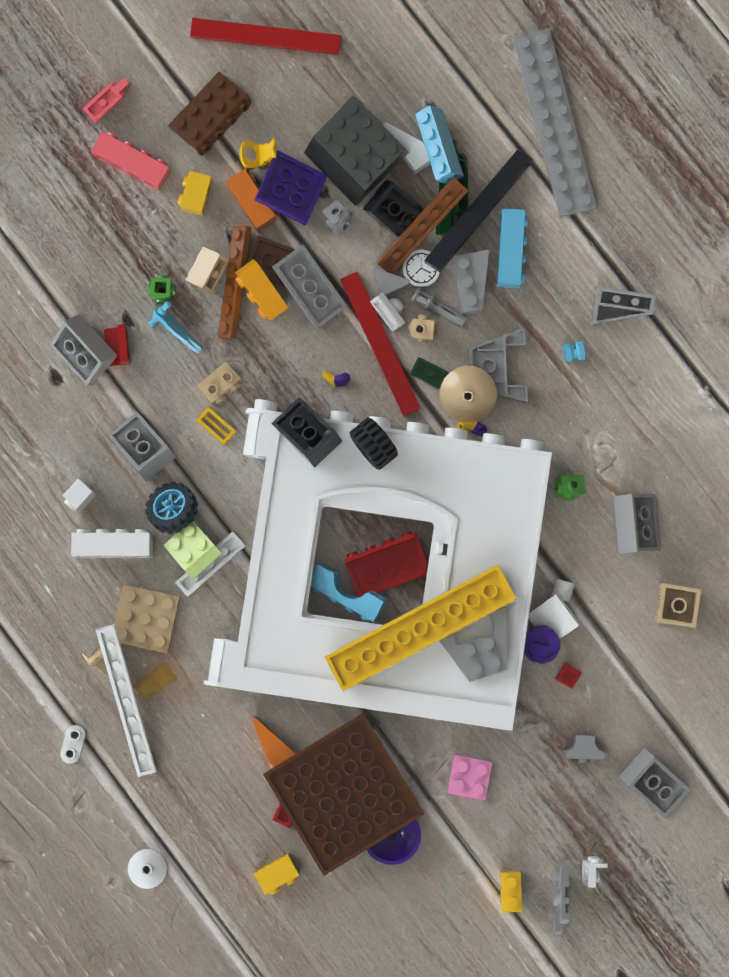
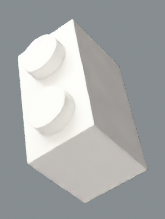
M77 479L62 496L66 499L64 503L71 509L83 511L97 494L83 481Z

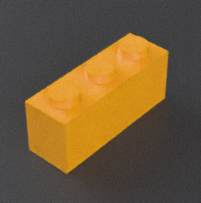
M254 259L234 272L237 275L236 282L241 288H246L248 291L246 296L252 304L255 302L258 305L257 312L263 319L267 318L271 321L288 309L284 300Z

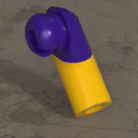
M328 370L321 376L333 387L346 386L351 379L350 375L346 372L334 376Z
M478 421L458 423V429L470 431L477 436H483L484 433H487L486 425Z

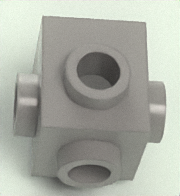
M338 200L322 210L327 220L325 221L326 225L331 231L335 230L338 235L354 225L351 218L353 216L352 212L347 206L343 207Z

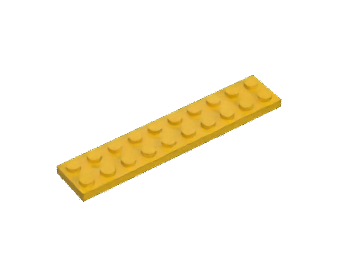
M496 565L326 655L325 659L342 692L514 602L517 598L501 569Z

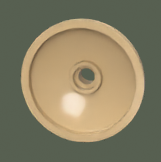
M466 365L455 368L447 374L440 387V401L443 409L450 417L460 422H477L490 414L497 400V388L493 378L485 370L476 366ZM465 393H471L472 397L466 399L464 397Z

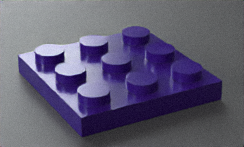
M277 150L276 158H272L254 200L305 226L308 223L328 175Z

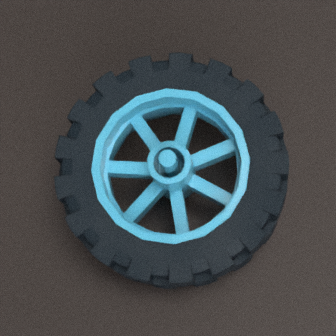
M171 482V484H162V487H157L155 492L150 494V499L146 502L147 509H145L147 519L156 529L162 533L173 534V532H180L181 529L186 528L190 522L194 521V516L198 512V502L192 491L183 483ZM167 513L165 518L160 517L161 515Z

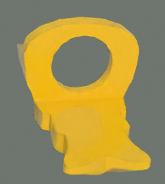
M274 138L270 143L257 144L256 142L245 140L240 147V160L246 171L257 167H264L272 158H276L277 154L276 139ZM246 148L254 150L255 161H249L245 157Z

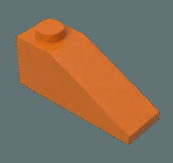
M254 717L252 719L266 757L271 763L269 765L271 769L296 754L294 750L258 718Z

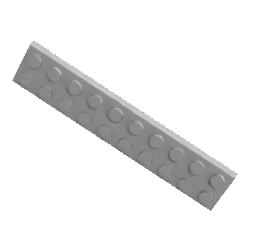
M547 28L514 36L512 40L559 218L596 209L594 195L550 29Z

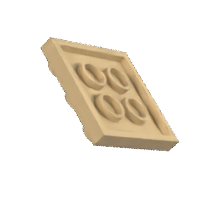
M123 585L115 619L120 643L168 653L180 596Z

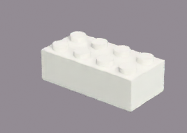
M77 529V533H71V556L75 558H153V535L147 529H135V533H129L127 529H116V533H110L108 529H96V533H91L88 529Z

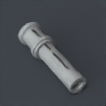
M421 287L417 288L410 300L412 303L415 301L423 306L426 311H434L460 328L467 318L437 301L435 295H429L422 291Z

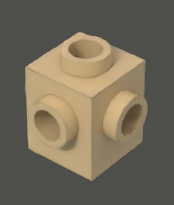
M418 314V317L412 318V321L409 323L411 338H417V342H428V339L434 340L438 338L439 319H431L430 315Z

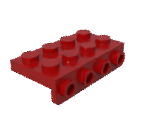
M412 531L401 534L402 538L395 541L394 538L382 541L384 545L378 547L375 544L365 548V552L360 554L357 551L347 554V558L344 561L358 597H362L369 591L379 593L427 575L428 563L417 533L412 534Z

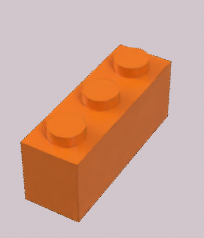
M243 169L226 180V185L258 232L276 221L275 214L277 212L254 200L259 190L254 184L256 179L251 172L247 173Z

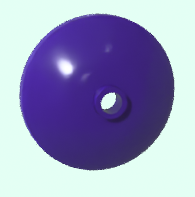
M417 819L396 831L394 837L388 836L367 849L369 855L378 862L388 865L401 864L409 860L416 853L421 841V829Z

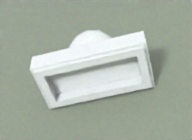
M382 292L370 301L392 332L405 324V321L400 316L403 311V304L399 299H387Z

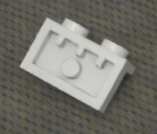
M588 856V860L582 859V884L587 887L596 888V883H599L600 878L599 871H596V868H608V863L598 856Z

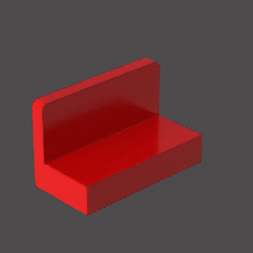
M119 324L117 328L104 329L105 342L117 354L110 367L130 365L126 325Z

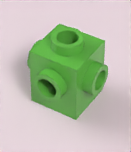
M168 276L151 277V284H148V295H151L152 300L156 301L155 303L157 304L172 301V296L176 294V285H173L171 278H168ZM161 289H166V293L159 292Z
M572 472L562 473L561 477L555 478L554 491L556 492V498H564V501L575 500V497L585 495L584 475H573Z

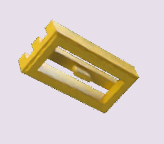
M209 406L196 419L204 429L224 446L237 433L233 427ZM208 412L212 414L231 432L229 434L225 432L206 414ZM205 418L226 438L223 440L210 427H208L202 421V419Z

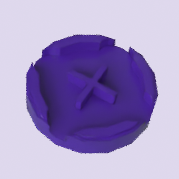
M537 625L531 627L526 632L524 654L529 660L545 664L551 662L558 655L561 641L558 634L552 628L546 625Z

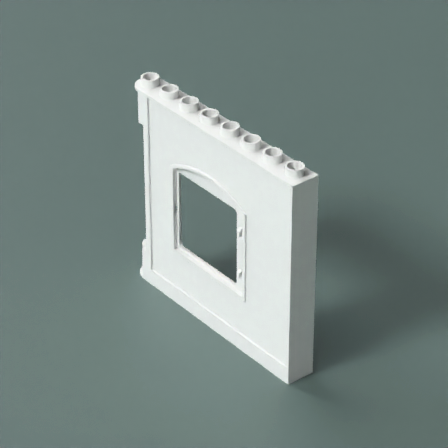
M256 399L254 408H247L245 412L249 414L243 455L254 459L266 460L239 638L238 642L236 640L214 638L208 680H204L203 684L512 731L552 452L543 451L544 442L537 440L521 439L519 448L506 446V437L502 435L484 433L482 442L467 440L468 431L463 429L445 428L444 436L429 434L430 425L407 422L405 431L392 429L391 419L370 416L369 418L373 419L384 430L398 451V456L381 470H378L368 462L350 437L349 432L358 425V423H353L354 414L343 411H331L330 419L324 420L338 433L342 442L314 468L271 424L283 413L277 412L278 403ZM324 507H333L431 522L434 525L423 604L498 565L517 598L514 602L500 608L507 609V670L469 682L440 641L342 692L325 656L383 625L308 613L307 606L322 509ZM443 544H448L446 555H442ZM490 615L453 633L456 645L495 633Z

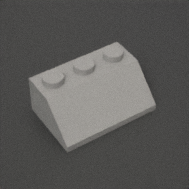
M80 314L64 321L50 343V346L86 386L90 385L108 369L117 356Z
M655 494L614 496L615 526L619 554L661 551Z

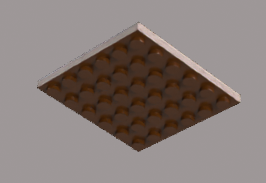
M364 713L263 774L323 876L424 815L423 810Z

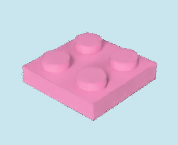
M454 754L447 793L486 800L492 762Z

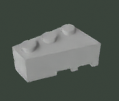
M489 249L454 256L451 259L463 316L482 312Z
M597 287L591 325L652 315L656 295Z

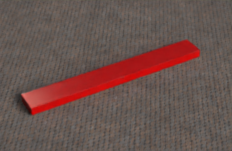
M192 18L190 38L339 55L341 35L200 18Z
M358 272L341 278L342 286L403 417L420 410L421 407L375 308L370 303L371 300Z

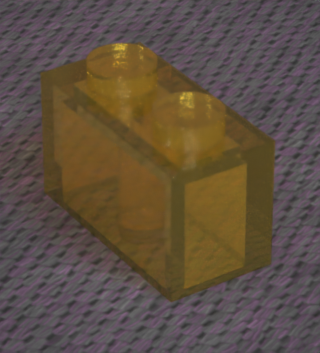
M163 663L134 684L133 687L145 702L178 678L168 664Z

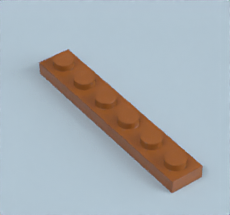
M453 177L377 260V264L386 272L393 274L468 190Z
M246 225L233 226L218 338L236 339L243 288L236 282L237 275L234 272L247 264L252 227Z

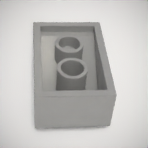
M138 412L108 435L146 482L176 458L169 447Z
M645 748L619 776L622 781L664 818L669 815L691 790Z

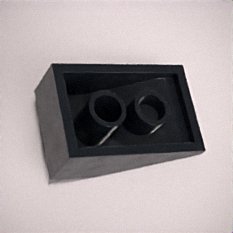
M385 180L363 210L398 238L424 208L393 181Z
M300 397L271 423L314 468L342 442L338 433Z

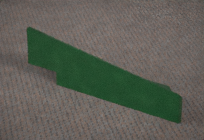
M452 140L464 176L457 181L468 190L467 157L464 153H459L457 141ZM441 182L439 183V192L445 187L446 184ZM468 192L436 226V235H446L468 209Z

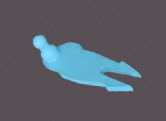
M165 301L163 306L153 311L152 320L148 322L149 327H154L157 322H161L165 325L166 329L185 343L188 348L196 353L199 350L201 351L202 347L196 339L194 340L174 320V317L167 312V309L171 307V303Z

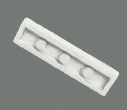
M231 532L216 546L222 554L195 578L192 579L186 572L175 582L187 597L245 547V544L234 532Z

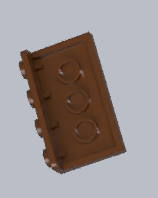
M218 72L175 117L168 127L194 148L200 156H203L210 151L212 145L218 139L223 137L225 131L236 123L238 117L249 109L252 101L246 92L221 72Z

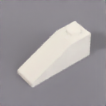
M387 122L383 124L409 151L403 159L414 175L431 164L425 144L422 141Z

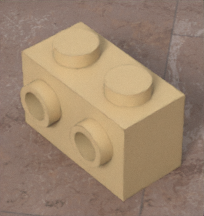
M203 247L197 255L193 267L188 272L186 281L212 294L229 260Z
M225 361L200 382L197 387L212 405L215 403L219 405L226 399L225 395L231 391L233 393L241 386L239 383L242 380Z

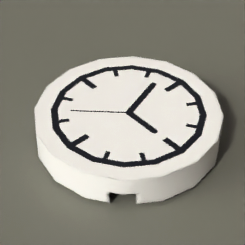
M422 249L413 251L403 263L404 278L410 280L409 284L414 287H429L439 277L440 272L424 262L425 258L431 253L430 251Z

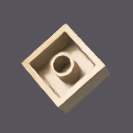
M665 583L660 584L654 622L696 628L701 589Z

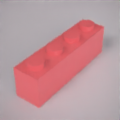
M101 132L91 150L93 156L160 191L170 173L168 164L161 159L155 160L151 158V154L144 150L140 152L134 149L135 146L127 141L123 143L117 140L118 137L110 132L108 134Z

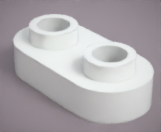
M80 725L70 726L66 731L60 753L61 758L69 764L77 762L82 753L86 732ZM74 731L78 732L79 734L78 738L76 739L72 737V733ZM68 750L73 751V757L67 756Z

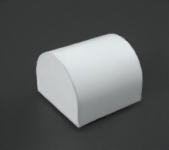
M556 579L551 597L558 593L564 602L570 603L575 584Z

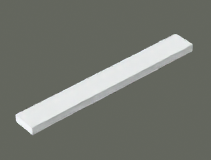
M112 624L97 628V637L137 776L141 777L156 773V765L116 625Z

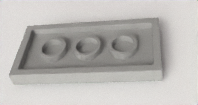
M303 244L272 266L275 273L316 329L347 307Z

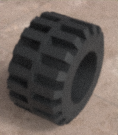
M369 417L349 432L352 441L359 451L378 470H381L398 456L397 448L391 439Z

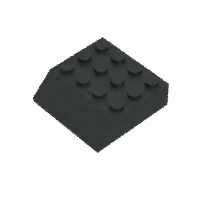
M354 96L312 137L304 152L324 174L328 175L327 177L355 206L409 153Z

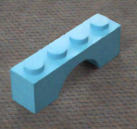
M325 563L317 564L312 575L311 587H313L312 590L314 592L329 596L328 599L336 604H343L347 611L351 613L357 612L367 622L378 621L389 599L374 591H369L362 597L349 595L341 586L340 572Z

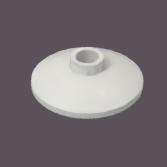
M144 849L138 851L129 861V877L138 887L145 889L154 888L166 876V861L155 850ZM144 866L150 868L149 873L143 871Z

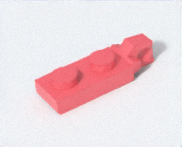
M125 78L118 84L115 82L109 83L83 107L84 112L97 124L126 96L125 91L131 86Z

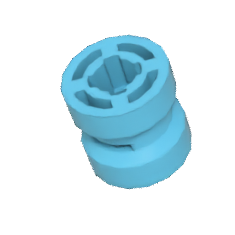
M578 341L575 344H563L565 362H571L573 359H585L583 341Z

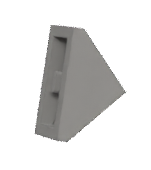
M377 268L373 269V277L381 293L383 292L386 297L408 288L410 280Z

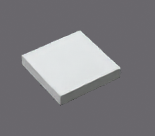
M558 593L529 613V620L534 626L546 625L552 628L560 639L580 625Z

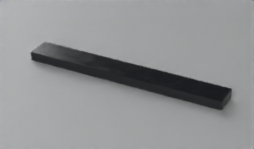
M517 150L425 258V264L441 272L533 163L532 158Z

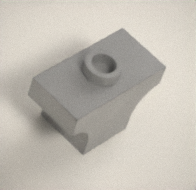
M574 735L573 745L569 749L564 750V758L578 759L580 763H590V759L605 760V752L600 751L596 747L594 735Z

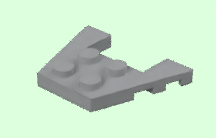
M525 328L469 347V365L485 370L493 378L497 388V395L528 403V385L507 384L506 347L526 346Z
M506 608L489 614L495 630L493 634L460 645H456L453 634L440 640V643L469 682L507 670Z
M561 864L553 875V886H556L555 894H553L552 905L555 906L553 935L559 936L563 933V924H568L570 921V913H568L569 865Z

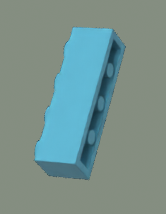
M431 105L427 106L415 115L435 179L444 184H447L453 177L459 180L464 176L443 110Z
M502 208L497 287L520 288L521 283H524L525 272H522V264L525 265L526 253H523V246L527 244V235L524 234V227L528 226V216H525V210Z

